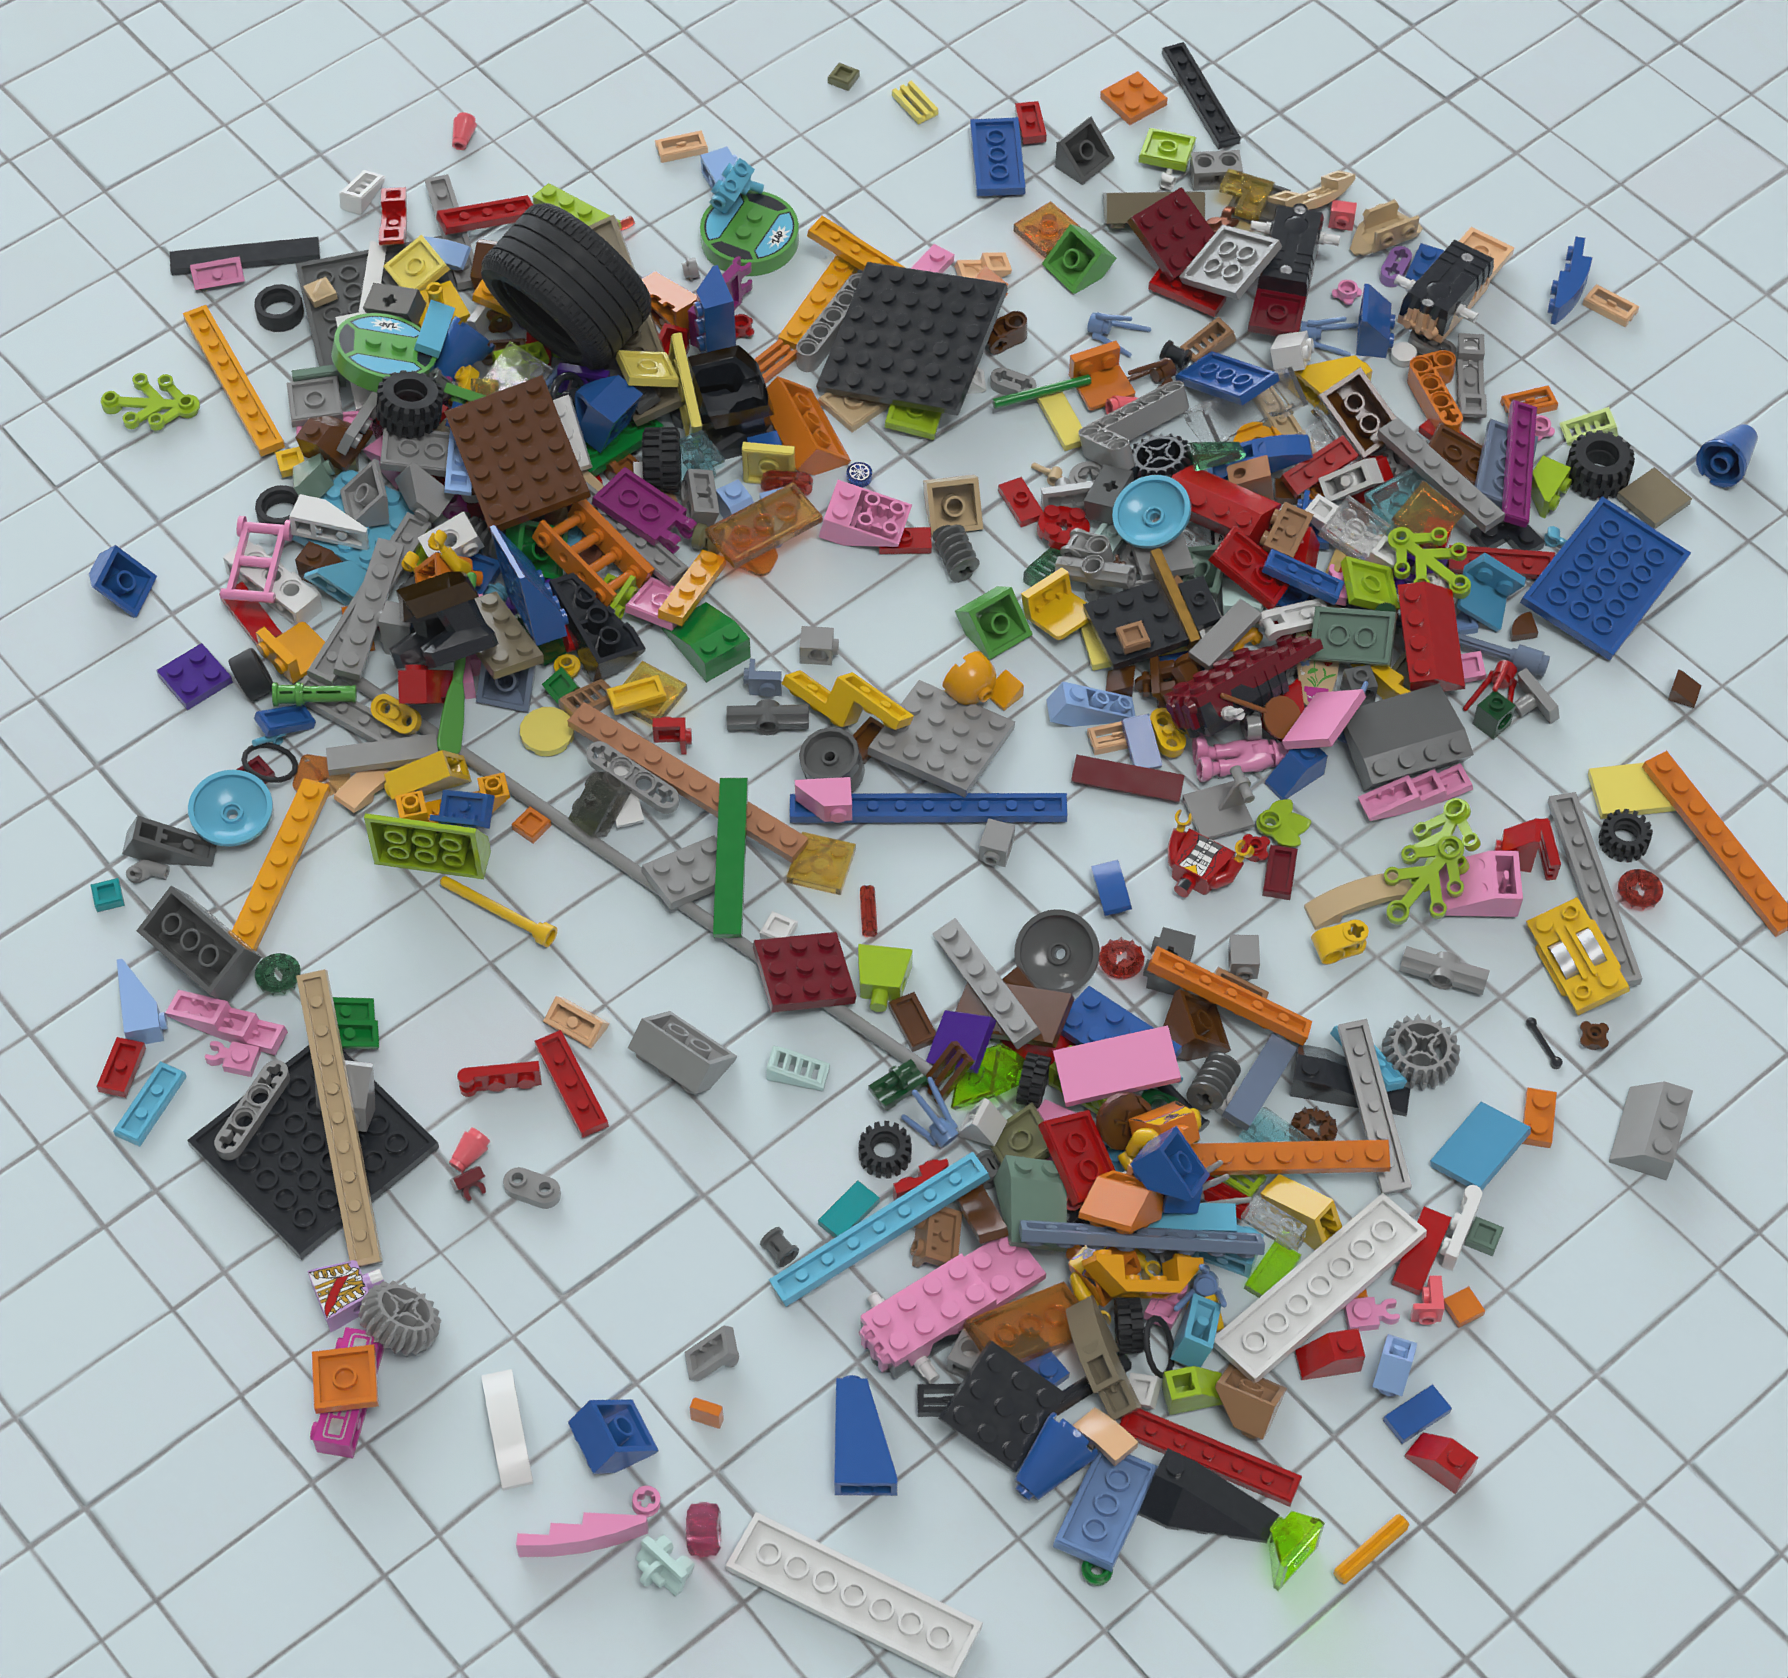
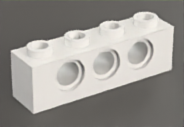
M248 540L244 556L271 558L260 545H254ZM238 545L223 557L226 572L229 576ZM280 562L272 590L276 595L275 603L266 604L294 626L299 622L308 623L323 611L320 601L321 595L315 587L306 585L298 574L289 572ZM241 566L237 582L243 581L250 591L263 592L269 568Z

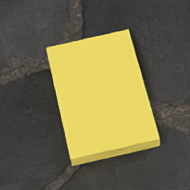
M1644 763L1589 768L1588 777L1601 819L1607 818L1609 813L1614 815L1615 810L1620 809L1621 814L1624 809H1629V814H1633L1635 810L1639 812L1638 815L1676 810L1642 768Z

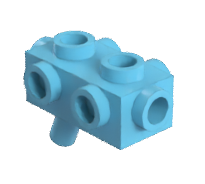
M739 158L734 165L729 163L721 174L724 179L722 181L719 179L711 189L714 195L709 203L725 214L734 204L740 193L746 195L751 190L761 194L764 190V184L751 180L755 169Z

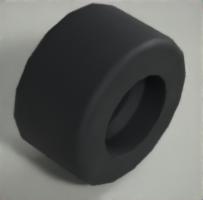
M249 648L228 660L235 679L250 701H255L272 691L273 680L253 648Z

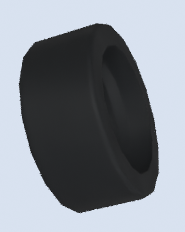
M275 284L264 288L255 298L254 307L257 319L266 330L273 332L291 330L299 325L304 317L302 298L299 292L292 286ZM277 302H287L294 305L289 311L282 314H271L265 311L266 308Z
M277 485L263 491L255 504L258 522L284 525L286 520H290L289 516L273 518L268 516L266 512L269 508L279 503L295 505L299 497L295 489L287 485Z

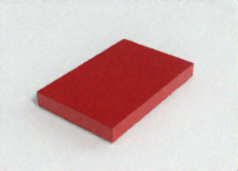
M1235 526L1229 530L1208 559V561L1268 610L1276 606L1289 587V584L1262 572L1268 553Z
M1086 1110L1045 1120L1038 1125L1072 1205L1083 1204L1096 1178L1112 1170L1116 1171L1090 1111Z

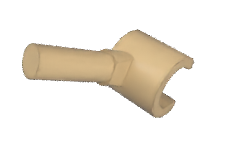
M1035 462L1031 465L1032 469L1048 476L1047 482L1051 486H1055L1056 480L1063 477L1061 476L1063 473L1062 469L1058 466L1049 469Z

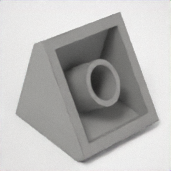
M374 458L340 490L345 513L364 527L389 524L387 494L379 461Z

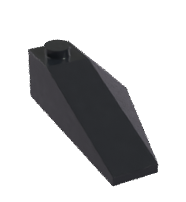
M567 574L549 581L551 590L557 596L561 609L564 608L569 621V624H566L580 661L592 682L618 674L645 652L646 648L634 627L628 622L624 623L615 615V610L610 605L606 607L596 598V593L576 574Z
M1298 1044L1290 1096L1358 1108L1345 1057L1326 1048ZM1404 1086L1403 1089L1387 1091L1392 1114L1406 1117L1410 1088Z

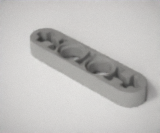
M597 741L589 745L587 761L593 769L663 814L672 813L678 808L679 794L674 787L607 743ZM601 751L604 752L605 759L599 757L597 760L594 759V752L597 754L601 753ZM617 765H626L629 768V772L624 776L616 775L614 768ZM647 779L652 783L650 789L642 791L637 788L636 784L639 780ZM671 796L672 803L668 801L665 804L662 803V797L667 798Z
M272 1060L264 1065L217 1134L214 1145L219 1157L222 1159L233 1160L241 1155L290 1081V1073L283 1061ZM280 1071L282 1076H275L272 1080L270 1074H277ZM258 1093H266L268 1095V1099L263 1103L257 1104L252 1101L253 1097ZM243 1116L253 1118L252 1123L246 1127L237 1125L238 1119ZM233 1140L235 1146H228L226 1149H224L223 1144H230Z

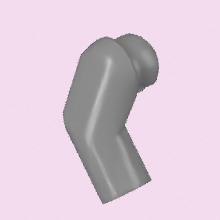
M141 860L127 869L126 877L133 883L141 882L151 876L166 879L170 872V866L149 860Z

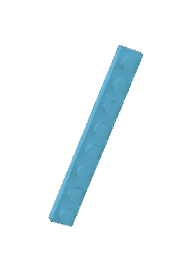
M971 1152L773 1276L769 1281L785 1307L989 1180L990 1176L974 1152Z

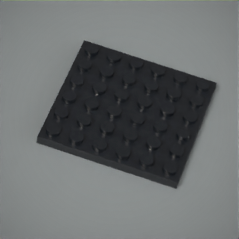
M867 262L817 382L816 388L818 392H829L839 396L958 416L1007 294V284Z
M309 1045L285 1063L290 1073V1081L239 1157L233 1160H225L219 1157L214 1140L242 1097L187 1140L189 1146L301 1260L343 1226L323 1116L316 1106L314 1068ZM343 1050L344 1060L354 1061V1060ZM279 1071L277 1074H273V1073H272V1074H271L272 1080H273V1078H274L275 1076H280V1077H281V1076H282V1075H281V1072ZM375 1080V1112L367 1132L358 1131L371 1202L439 1148L438 1142ZM258 1093L253 1097L252 1101L257 1104L263 1103L268 1099V1095L266 1093ZM243 1116L238 1119L237 1125L246 1127L252 1123L253 1118ZM233 1140L230 1144H223L224 1149H226L228 1146H235Z

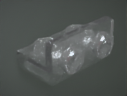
M1258 1195L1254 1197L1241 1215L1243 1222L1288 1250L1295 1249L1298 1251L1304 1243L1307 1226Z

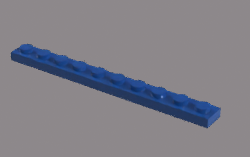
M956 793L851 794L852 820L840 823L987 822L988 819L1000 822H1067V793H968L966 797ZM790 794V823H836L833 821L824 822L797 802L795 794Z

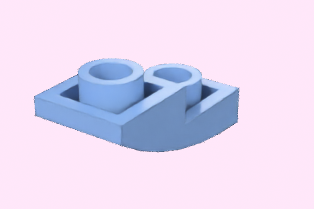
M424 237L450 270L464 269L471 251L469 246L450 240Z

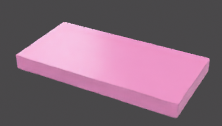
M1168 1025L1053 1051L1066 1107L1109 1098L1120 1092H1137L1181 1082V1075Z

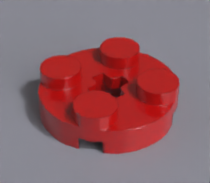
M1048 505L1039 517L1037 534L1041 540L1044 537L1045 540L1049 541L1048 546L1061 550L1071 538L1070 533L1073 529L1078 528L1090 532V524L1085 517V511L1081 508ZM1061 526L1066 527L1067 530H1062Z

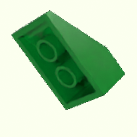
M707 602L696 607L683 626L677 625L672 631L662 627L663 632L706 683L751 658L750 638L733 619Z

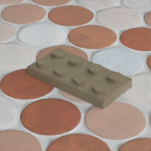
M496 591L474 598L485 622L494 630L499 643L495 647L475 653L494 680L544 663L543 653Z

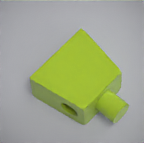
M858 944L860 997L871 999V1010L884 1012L887 1009L888 1001L902 997L912 969L913 949Z

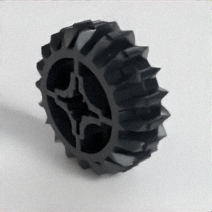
M1162 433L1157 437L1151 435L1150 439H1141L1140 444H1133V449H1131L1135 465L1130 470L1133 471L1134 481L1150 475H1163L1171 478L1181 470L1196 464L1194 450L1188 443V440H1182L1181 436L1173 437L1172 433L1168 436H1163Z

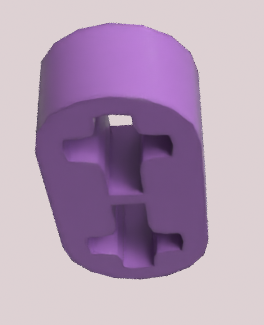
M1396 246L1388 254L1381 268L1379 278L1384 286H1398L1394 284L1397 275L1400 274L1404 277L1407 273L1412 258V252L1408 248Z

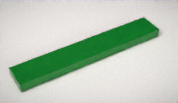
M720 778L713 920L714 938H742L748 778Z

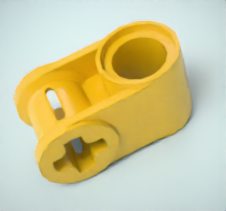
M1355 919L1332 927L1319 929L1312 934L1311 940L1323 964H1332L1341 959L1363 953L1366 948L1369 930L1363 921Z

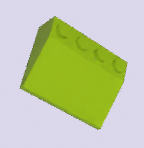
M365 813L364 821L374 864L484 879L491 848L489 837L478 829Z

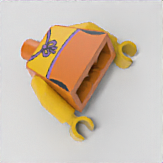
M437 530L435 534L431 533L428 540L429 548L440 552H435L417 566L420 560L419 556L412 551H408L401 562L404 570L415 573V583L453 571L464 572L466 575L469 572H474L477 576L476 586H481L483 582L482 571L473 570V563L470 558L458 556L451 547L447 548L444 545L447 534L442 530Z
M1174 1101L1129 1119L1132 1137L1126 1146V1151L1117 1158L1124 1170L1127 1171L1128 1165L1135 1159L1148 1141L1175 1126L1178 1127L1189 1145L1199 1142L1201 1140L1198 1131L1201 1128L1200 1112L1195 1108L1189 1109L1181 1103Z
M1074 1245V1247L1068 1248L1066 1258L1070 1260L1068 1263L1071 1272L1069 1281L1076 1299L1080 1302L1093 1295L1097 1305L1105 1307L1113 1298L1082 1267V1260L1093 1256V1251L1096 1250L1090 1249L1086 1245L1084 1247ZM1110 1246L1100 1249L1111 1250V1254L1124 1256L1125 1276L1137 1275L1141 1271L1142 1279L1149 1280V1277L1154 1275L1148 1270H1152L1156 1275H1159L1161 1272L1160 1264L1154 1260L1147 1262L1145 1260L1146 1256L1138 1248H1135L1133 1251H1121L1116 1247ZM1100 1310L1107 1324L1110 1326V1314L1107 1311Z

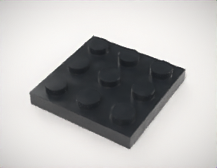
M1158 579L1083 604V611L1113 671L1189 645V639ZM1142 621L1150 639V647L1124 654L1116 635V628Z
M988 1341L938 1419L1009 1470L1017 1472L1033 1446L1046 1419L1052 1412L1056 1411L1066 1393L995 1342Z

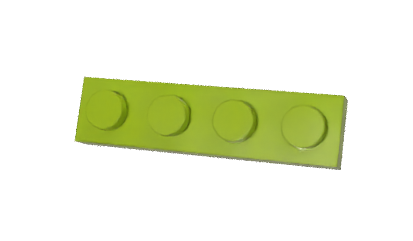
M550 183L532 196L533 204L549 203L558 206L588 226L611 216ZM617 219V221H618V223H619V226H620V229H621V222H620V220Z

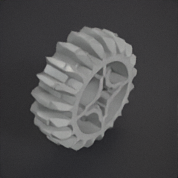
M1419 1014L1415 1016L1414 1020H1411L1408 1016L1403 1019V1023L1397 1020L1393 1028L1389 1027L1386 1031L1385 1038L1382 1041L1381 1052L1385 1055V1059L1393 1064L1392 1068L1394 1070H1398L1410 1082L1411 1089L1415 1084H1420L1422 1090L1427 1087V1084H1430L1434 1089L1438 1086L1439 1082L1445 1084L1448 1081V1077L1454 1075L1456 1066H1458L1460 1061V1045H1457V1035H1450V1027L1442 1028L1441 1020L1436 1023L1431 1022L1430 1015L1426 1020H1421ZM1400 1043L1405 1046V1056H1402L1399 1051L1398 1045ZM1436 1048H1439L1442 1053L1443 1059L1441 1061L1437 1058Z
M394 1280L390 1283L382 1281L380 1285H374L361 1301L362 1304L358 1314L361 1318L360 1325L366 1328V1335L374 1337V1343L380 1342L383 1344L384 1349L387 1347L391 1348L395 1354L401 1351L406 1356L410 1353L418 1355L420 1351H426L439 1334L441 1319L438 1317L439 1310L433 1308L434 1302L427 1300L425 1293H418L416 1287L413 1289L407 1287L405 1282L398 1285Z

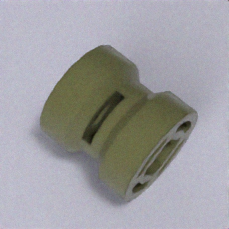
M697 523L692 535V548L698 550L705 548L709 552L719 554L724 543L725 530L718 527L712 529L708 528L707 524Z

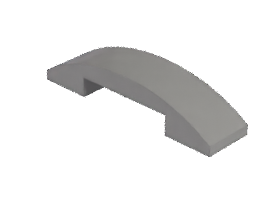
M1458 334L1457 395L1459 410L1463 417H1487L1483 367L1485 355L1484 334Z

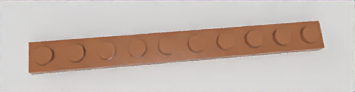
M585 702L567 720L568 727L593 742L602 741L674 787L678 794L718 818L719 783ZM748 801L746 835L793 863L808 845L809 838Z

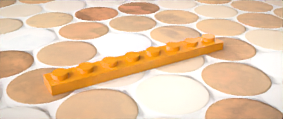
M207 305L183 313L188 328L261 457L285 448L281 435Z
M303 778L235 922L232 932L255 952L331 791L328 784Z

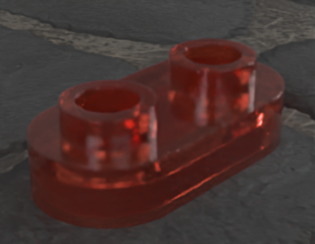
M769 470L762 475L761 488L766 492L790 486L793 495L804 497L812 492L813 478L804 472Z

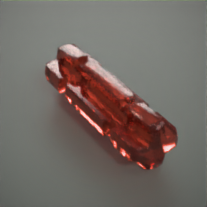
M863 885L860 887L862 935L864 937H875L877 935L875 887L873 885Z

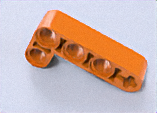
M1440 350L1412 358L1409 364L1407 383L1426 418H1430L1435 429L1441 423L1461 433L1463 416L1445 385L1453 379L1456 356L1450 351Z

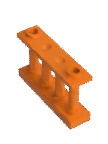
M586 499L574 503L567 514L569 518L553 528L545 520H542L532 536L538 546L567 574L574 573L596 593V598L606 607L611 605L617 595L615 591L625 584L630 575L636 577V586L640 589L650 579L655 570ZM578 526L586 537L570 547L560 536L573 527ZM595 544L605 555L588 565L578 554ZM613 562L623 574L606 583L597 572Z

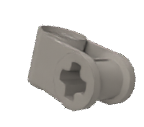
M1078 528L1071 531L1069 542L1060 550V554L1063 556L1086 558L1090 555H1099L1103 558L1104 562H1114L1111 545L1106 536L1086 532Z

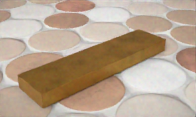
M1160 548L1151 550L1150 566L1189 639V645L1186 646L1189 652L1200 641L1199 633Z

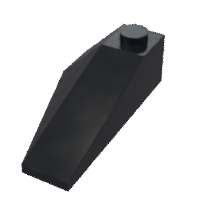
M1167 1448L1154 1474L1139 1512V1516L1167 1529H1189L1206 1535L1208 1532L1223 1534L1233 1539L1267 1543L1280 1516L1274 1510L1203 1465Z

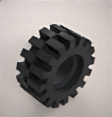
M1620 809L1615 810L1614 815L1609 813L1603 821L1598 837L1600 838L1599 846L1603 845L1602 851L1604 854L1609 851V858L1613 859L1614 856H1618V862H1622L1623 858H1626L1627 863L1632 862L1633 857L1637 861L1641 858V855L1644 856L1653 834V829H1650L1651 823L1650 821L1645 823L1646 817L1644 815L1639 818L1637 817L1639 812L1634 810L1633 814H1629V809H1624L1622 814ZM1625 830L1632 833L1636 839L1634 841H1625L1617 837L1615 832Z
M1027 1053L1017 1089V1104L1027 1106L1033 1103L1039 1109L1047 1086L1051 1057Z
M879 1121L875 1122L874 1129L870 1125L866 1127V1133L862 1132L860 1135L859 1161L861 1160L863 1169L867 1167V1173L872 1175L875 1171L876 1178H881L882 1173H885L886 1179H889L892 1172L897 1177L901 1175V1169L905 1171L908 1168V1163L911 1162L912 1143L910 1134L907 1135V1130L904 1127L899 1130V1124L896 1122L891 1127L889 1126V1121H884V1126H880ZM888 1142L894 1144L897 1151L890 1157H880L875 1154L874 1147L879 1143Z
M1140 1297L1117 1298L1114 1301L1115 1339L1119 1349L1118 1354L1143 1353L1144 1316Z

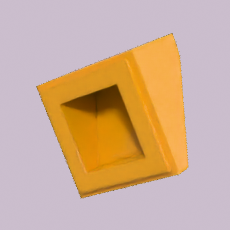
M1005 669L996 679L993 689L994 693L990 700L1005 711L1023 697L1024 685Z

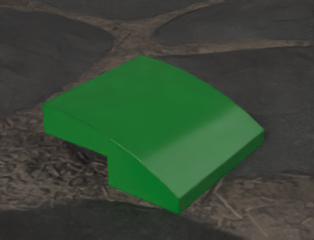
M333 997L342 1048L379 1049L378 1020H375L374 998Z

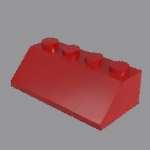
M1193 465L1171 477L1185 488L1190 498L1191 515L1189 521L1223 536H1226L1229 530L1235 526L1259 545L1265 530H1268L1271 525L1270 520L1275 509L1280 510L1282 507L1278 502Z
M1425 581L1397 585L1410 691L1440 684L1444 692L1465 689L1452 589Z

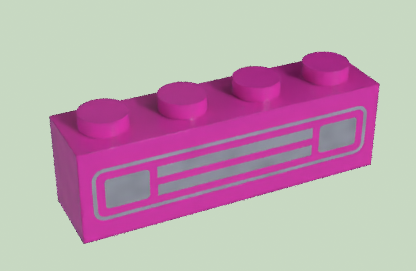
M346 1327L343 1338H338L335 1349L374 1344L378 1373L384 1352L383 1344L380 1342L374 1343V1337L366 1335V1330ZM367 1408L320 1413L319 1420L313 1423L310 1433V1439L313 1440L316 1451L323 1454L354 1458Z

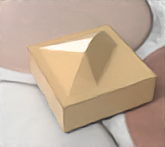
M326 277L303 286L304 292L314 308L338 299L336 291Z

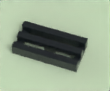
M917 1384L918 1417H940L946 1406L927 1405H947L953 1397H924V1394H955L960 1384Z

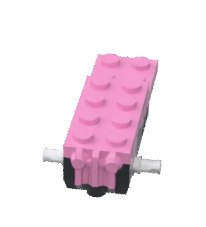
M1008 1237L990 1241L965 1257L961 1253L886 1300L881 1298L878 1292L870 1294L867 1300L870 1302L872 1309L860 1315L861 1330L859 1335L861 1337V1345L864 1349L870 1350L872 1363L878 1366L882 1373L891 1372L894 1378L897 1379L911 1369L916 1368L923 1378L925 1377L928 1383L932 1384L939 1379V1374L935 1371L936 1369L932 1365L930 1357L956 1342L963 1328L969 1331L971 1329L975 1330L984 1321L988 1322L996 1315V1309L1045 1280L1046 1272L1027 1248L1009 1246Z

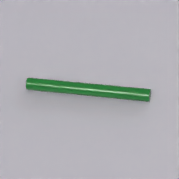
M1087 374L993 398L992 404L996 409L1090 385L1092 383L1091 377Z

